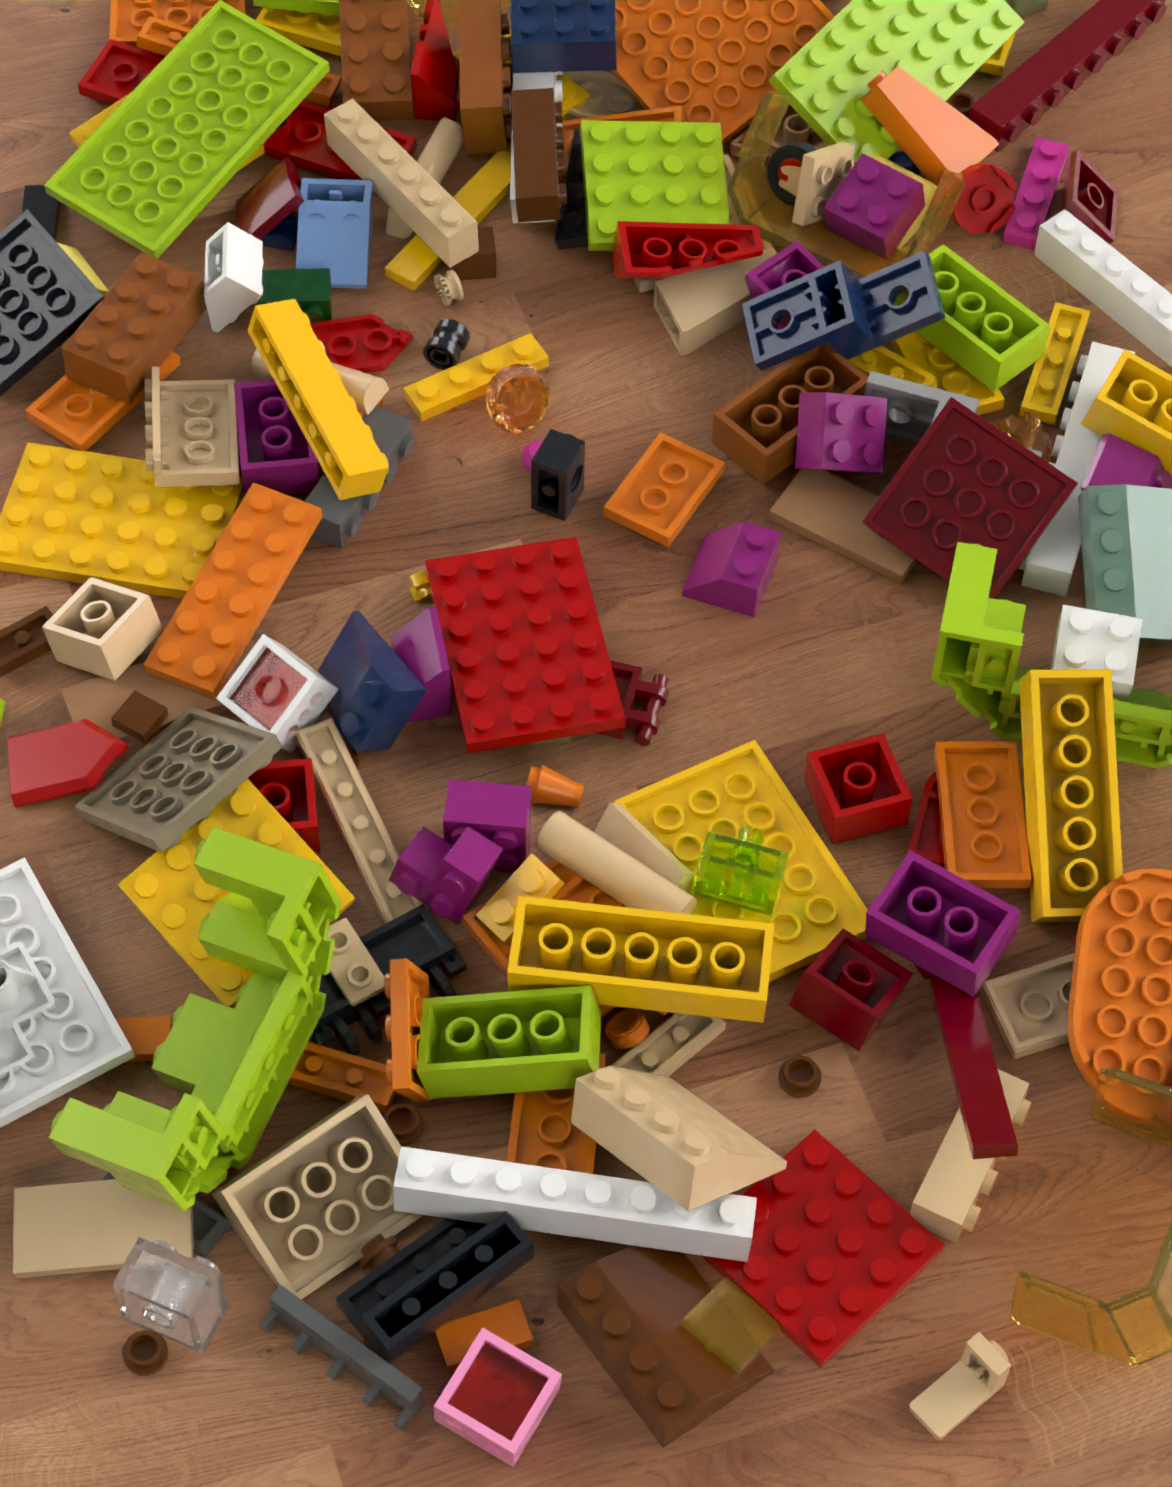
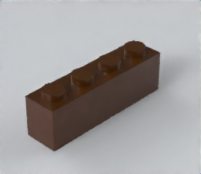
M554 88L511 90L515 197L518 222L561 220L560 205L567 204L566 183H559V177H566L564 155L558 156V150H564L563 128L556 129V124L563 123L562 102H555Z

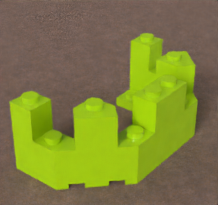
M957 542L931 679L940 687L948 685L955 691V700L976 718L980 716L986 718L991 723L990 730L1000 739L1022 743L1019 679L1029 670H1040L1034 667L1025 668L1017 666L1024 633L1021 632L1026 605L1014 603L1006 599L988 598L997 549L984 547L979 544ZM1132 688L1128 702L1113 698L1116 760L1156 769L1172 765V695L1159 693L1151 689Z
M215 827L212 828L207 839L199 844L195 853L194 866L205 883L230 891L231 893L218 900L211 914H207L204 917L199 928L198 939L209 956L253 971L248 984H244L238 992L235 1009L190 993L185 1004L176 1010L172 1021L173 1027L165 1042H162L157 1047L151 1067L164 1085L186 1092L179 1105L174 1106L171 1111L121 1091L117 1092L112 1103L107 1104L104 1110L69 1098L64 1109L56 1114L49 1139L63 1154L110 1172L123 1188L184 1212L195 1204L196 1193L201 1191L208 1194L227 1179V1170L231 1166L240 1169L249 1162L289 1082L290 1076L324 1011L326 994L320 992L319 988L322 974L327 975L330 973L335 939L328 937L330 919L336 920L339 917L341 904L339 896L320 863Z

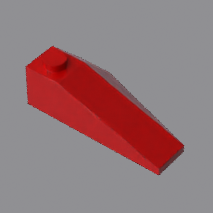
M427 0L424 10V24L420 26V41L416 42L411 69L414 119L440 121L445 117L455 121L457 108L460 109L458 73L439 0Z
M617 221L611 256L615 278L658 279L762 256L764 250L758 225Z

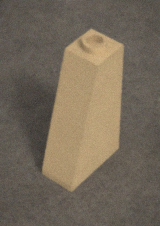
M774 247L764 249L762 256L682 273L655 281L653 306L681 356L693 352L745 320L742 303L752 299L745 276L748 272L776 255L777 252Z

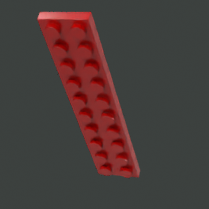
M109 39L79 82L80 95L112 105L131 93L165 56ZM302 101L263 143L265 150L263 155L281 161L288 156L296 166L335 179L362 180L327 145L324 114L331 111L329 109ZM382 127L410 156L413 155L417 148L416 137Z

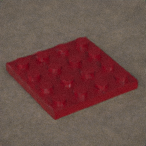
M950 397L865 516L862 524L948 584L950 582L957 542L979 544L984 547L997 549L988 597L997 599L1078 486V482Z

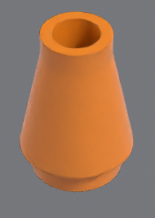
M542 764L541 768L531 765L525 786H531V803L567 805L578 808L585 785L577 783Z

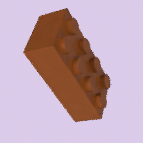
M339 0L343 104L354 99L375 121L413 119L408 0Z
M501 0L459 2L460 114L466 154H488L508 151V138H511L512 117L507 115H511L512 94L511 90H507V88H511V84H513L512 63H507L512 58L511 37H505V35L510 34L509 13L502 14Z
M142 252L62 347L68 379L129 405L144 388L145 379H151L152 367H160L207 309L204 298L203 277Z
M824 343L790 358L716 411L713 415L711 442L761 484L765 485L795 462L800 393L830 392L865 396L866 382L869 376L841 354L837 353L827 343Z

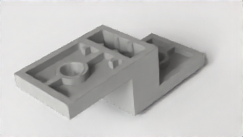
M870 371L865 389V396L887 398L885 437L914 445L918 444L950 397L976 414L980 400ZM896 408L903 409V410H905L907 413L900 412V411L896 410ZM1029 449L1039 457L1042 456V452Z

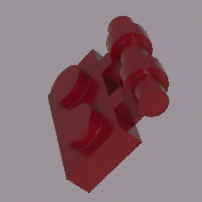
M610 660L625 714V728L595 733L623 739L627 727L635 728L637 730L635 742L641 746L650 745L652 735L657 734L660 719L658 715L660 708L665 706L669 692L666 688L669 679L663 674H655L652 683L641 681L642 667ZM635 698L646 702L643 711L632 709Z

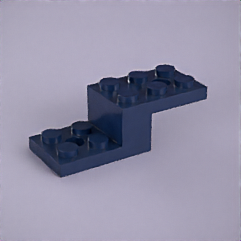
M925 250L859 280L839 260L742 303L754 363L761 371L826 342L837 353L849 360L946 318L931 258ZM909 292V296L903 304L894 305L899 294ZM786 316H791L790 323L785 328L778 330L777 327L780 324V320Z

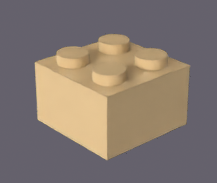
M90 577L42 626L57 662L114 681L163 631L149 595Z

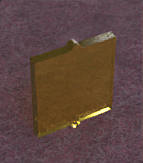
M726 1277L680 1323L705 1344L706 1351H713L737 1373L780 1329V1326L752 1298H749Z

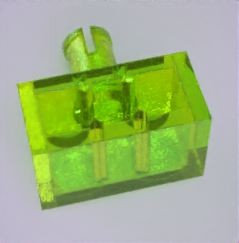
M751 826L741 828L737 834V839L708 831L691 894L772 916L789 853L761 846L764 841V835L758 828H755L752 839H749Z

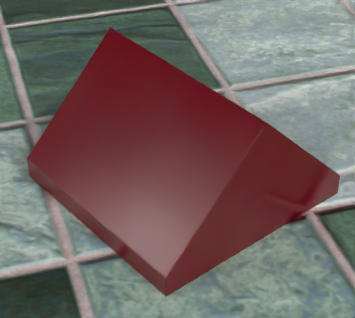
M1075 150L1071 153L1067 170L1062 211L1064 209L1110 244L1115 241L1118 190L1078 150Z

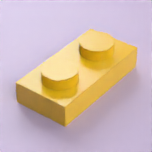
M531 853L476 916L504 943L510 945L512 943L518 895L552 899L565 882L537 856Z

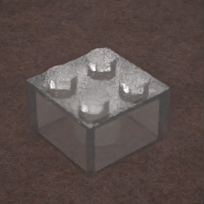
M138 1237L113 1282L123 1320L146 1330L154 1331L167 1339L204 1354L228 1309L222 1276L218 1267L203 1257L196 1256L194 1259L183 1256L171 1244L159 1239L150 1242Z

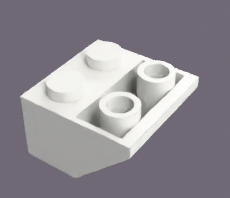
M229 222L206 241L204 298L211 329L216 333L220 332L229 323H233L239 314L251 304L257 303L263 293V241Z

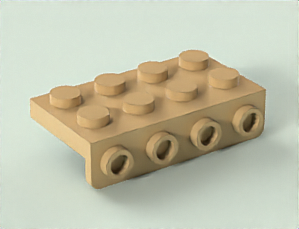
M159 366L152 367V379H145L146 401H152L145 402L146 424H152L145 425L146 448L153 449H145L146 472H154L155 487L239 484L234 393L235 379L160 381Z

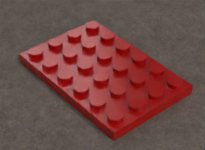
M577 536L425 560L426 575L433 606L437 607L450 667L451 685L467 754L625 728V714Z

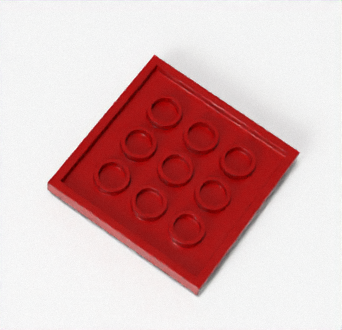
M814 1129L783 1157L787 1161L785 1170L757 1181L742 1195L757 1198L753 1237L748 1261L743 1262L709 1256L702 1257L817 1366L822 1368L942 1253L944 1244Z

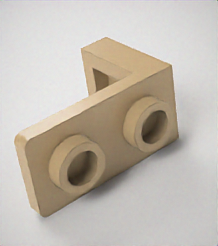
M345 917L334 924H330L328 937L335 939L330 973L349 1004L356 1006L384 991V976L348 919Z
M978 1332L966 1342L961 1360L910 1403L909 1411L935 1439H943L1005 1385L1011 1368L1006 1352L997 1342L993 1340L988 1341Z

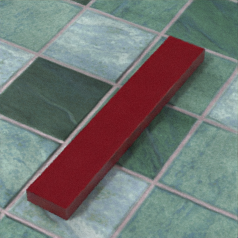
M935 975L930 976L929 988L972 1159L1017 1156L1018 1143L978 995L976 993L973 997Z

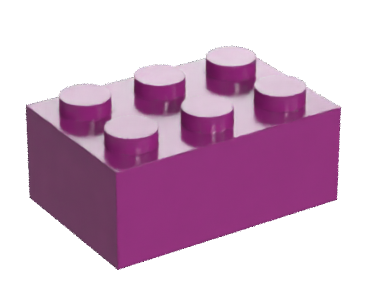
M274 379L234 383L244 494L246 495L253 482L283 494L312 492L319 481L317 458Z
M910 850L866 912L865 936L974 997L1016 936L1020 910Z

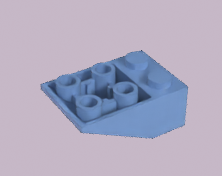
M302 178L300 193L304 202L298 208L296 269L330 268L332 288L367 289L374 220L373 181Z

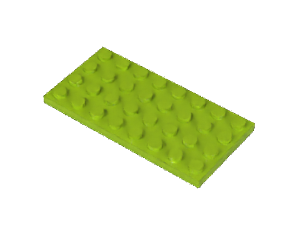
M219 0L44 184L46 194L145 254L158 259L330 71L329 62Z
M852 0L768 81L828 146L843 141L854 145V165L862 153L869 157L872 153L889 159L900 146L862 102L861 98L871 90L867 84L881 71L889 75L899 66L946 101L1024 21L1005 0Z

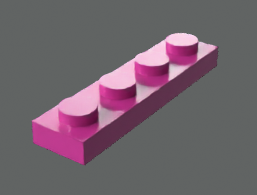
M1036 137L1014 201V212L1009 218L1004 231L1003 243L1035 250L1039 227L1047 220L1070 145Z

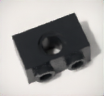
M553 429L549 430L531 460V509L566 521L584 490L585 441L577 439L571 434H564Z

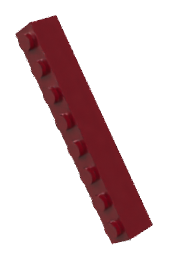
M1100 0L970 106L968 119L997 140L999 145L994 149L995 151L999 152L1008 143H1014L1019 138L1021 132L1030 125L1034 126L1037 124L1045 112L1051 107L1056 108L1061 103L1063 97L1072 90L1076 91L1092 73H1098L1105 62L1112 56H1118L1124 47L1133 39L1137 40L1148 26L1153 22H1159L1167 9L1165 5L1166 0Z

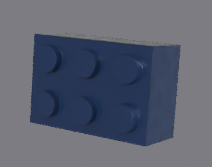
M511 0L513 73L617 70L615 0Z

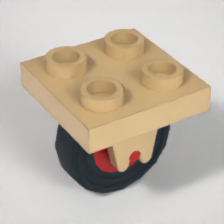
M795 141L779 147L773 153L768 164V180L771 190L777 198L787 205L794 206L793 223L806 226L825 219V205L854 166V145L843 141L817 150L809 143Z

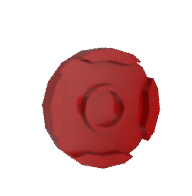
M981 162L970 165L957 175L950 186L947 197L948 212L954 223L969 233L995 232L1007 223L1014 212L1015 205L1013 200L1014 192H1017L1016 185L1011 175L995 164Z

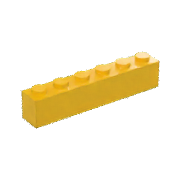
M296 299L256 305L247 331L339 500L380 492L386 475L389 472L387 457L384 453L380 452L373 439L370 427L362 420L357 411L354 398L349 396L343 386L340 373L336 368H333L326 355L322 341L317 339L310 326L307 314L302 312Z

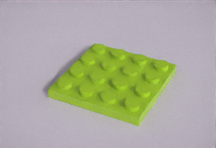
M581 120L580 140L589 251H612L617 221L730 224L720 123Z

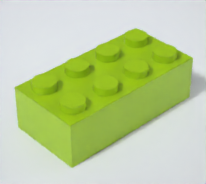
M944 244L928 254L931 258L946 318L916 330V332L993 392L1044 355L1051 325ZM909 292L899 294L894 305L903 304L907 300Z
M581 985L423 998L417 1074L429 1099L575 1088L576 1078L599 1069L601 1010L592 986Z

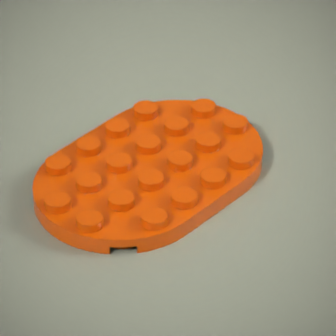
M1156 868L1139 869L1121 875L1098 891L1086 906L1077 930L1067 1017L1070 1049L1079 1071L1088 1084L1102 1098L1117 1108L1148 1118H1161L1154 1114V1111L1172 1082V871Z

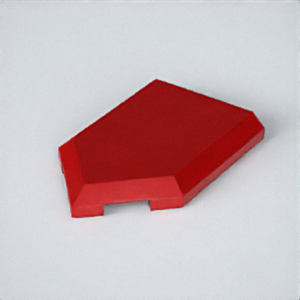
M373 314L310 323L317 339L322 341L330 362L367 374L385 371L414 339L413 334L403 329L398 331L384 324L383 319Z
M88 719L9 736L7 746L10 792L14 806L21 807L94 790L104 778L103 772L115 758H120L129 745Z

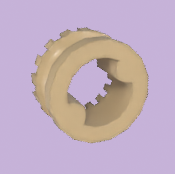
M454 270L447 271L444 277L441 274L435 275V288H439L437 294L441 293L439 299H441L444 306L451 305L453 299L457 302L464 299L460 279Z

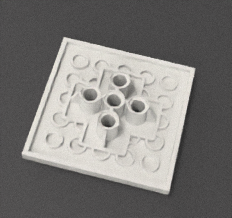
M25 857L0 869L1 1128L134 1058L135 1054Z

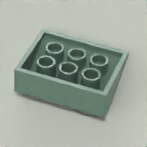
M1127 484L1087 486L1078 496L1086 609L1141 618L1142 626L1139 646L1172 645V489Z

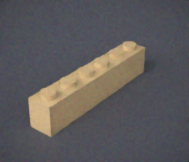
M354 99L324 114L327 145L362 180H372L373 191L449 267L479 252L477 221Z

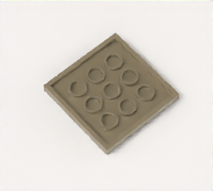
M191 706L73 808L82 820L162 853L164 850L175 846L181 840L182 835L195 823L206 819L211 814L212 808L227 795L234 792L251 774L267 766L271 762L272 756L283 746L276 734Z

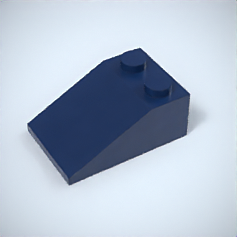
M360 611L352 612L318 669L319 674L339 689L328 703L337 729L357 752L390 749L427 690Z

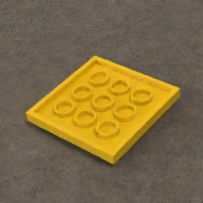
M248 778L234 792L227 795L212 808L211 814L206 819L195 823L188 829L175 846L164 850L162 853L159 851L155 852L117 884L222 1005L230 1008L236 1005L238 992L244 984H248L253 971L209 956L198 939L199 928L204 917L207 914H211L218 900L231 893L230 891L205 883L194 866L196 850L199 844L207 839L213 827L320 863L341 900L339 915L356 901L352 893Z

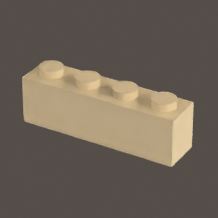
M998 1069L1012 1124L1016 1123L1022 1126L1032 1102L1025 1099L1030 1083ZM960 1107L912 1203L910 1215L928 1231L956 1244L963 1229L969 1232L972 1231L981 1211V1208L975 1204L981 1193L989 1196L998 1176V1172L992 1169L997 1158L972 1159ZM998 1157V1158H1000V1159H1002V1160L1005 1161L1007 1157Z

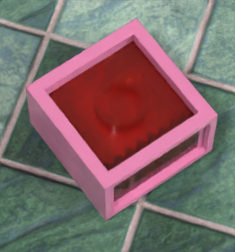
M482 1327L435 1403L434 1420L511 1467H514L559 1392L562 1374Z

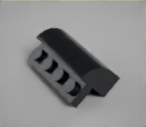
M507 1211L489 1224L445 1218L336 1297V1304L364 1339V1345L391 1364L534 1258V1243Z

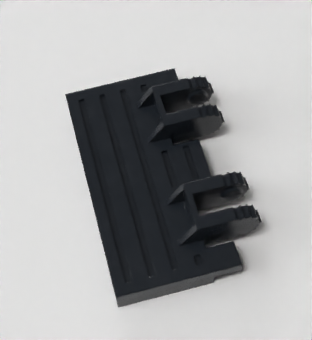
M424 904L359 937L384 977L386 973H390V960L407 958L429 975V982L436 989L440 997L456 996L452 985L439 966L442 965L452 978L467 970L466 964L456 952L455 945ZM331 973L327 975L322 974L319 991L326 994L324 1011L311 1035L319 1047L326 1046L335 1041L336 1036L347 1050V1053L352 1055L358 1054L361 1050L359 1042L348 1028L349 1025L355 1022L359 1023L367 1037L374 1044L382 1041L383 1034L365 1006L369 1004L378 1017L391 1011V999H387L385 990L356 1006H351Z

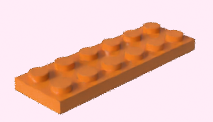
M253 482L143 664L145 672L216 700V697L322 519V509Z

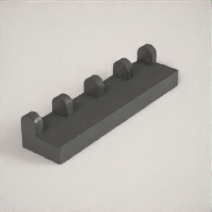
M279 1285L269 1297L271 1309L262 1319L260 1327L269 1332L279 1321L299 1335L291 1347L297 1354H302L312 1344L334 1360L327 1371V1376L331 1379L337 1380L347 1370L370 1387L362 1399L369 1407L374 1405L381 1395L402 1410L394 1424L399 1429L404 1430L425 1405L424 1392L420 1385L285 1287Z

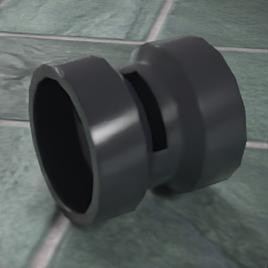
M440 320L433 331V337L428 340L423 349L425 359L432 366L441 370L457 365L461 357L460 352L466 348L470 340L468 329L456 320Z

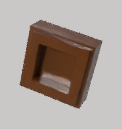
M134 690L111 717V721L115 728L146 743L169 715L167 707Z

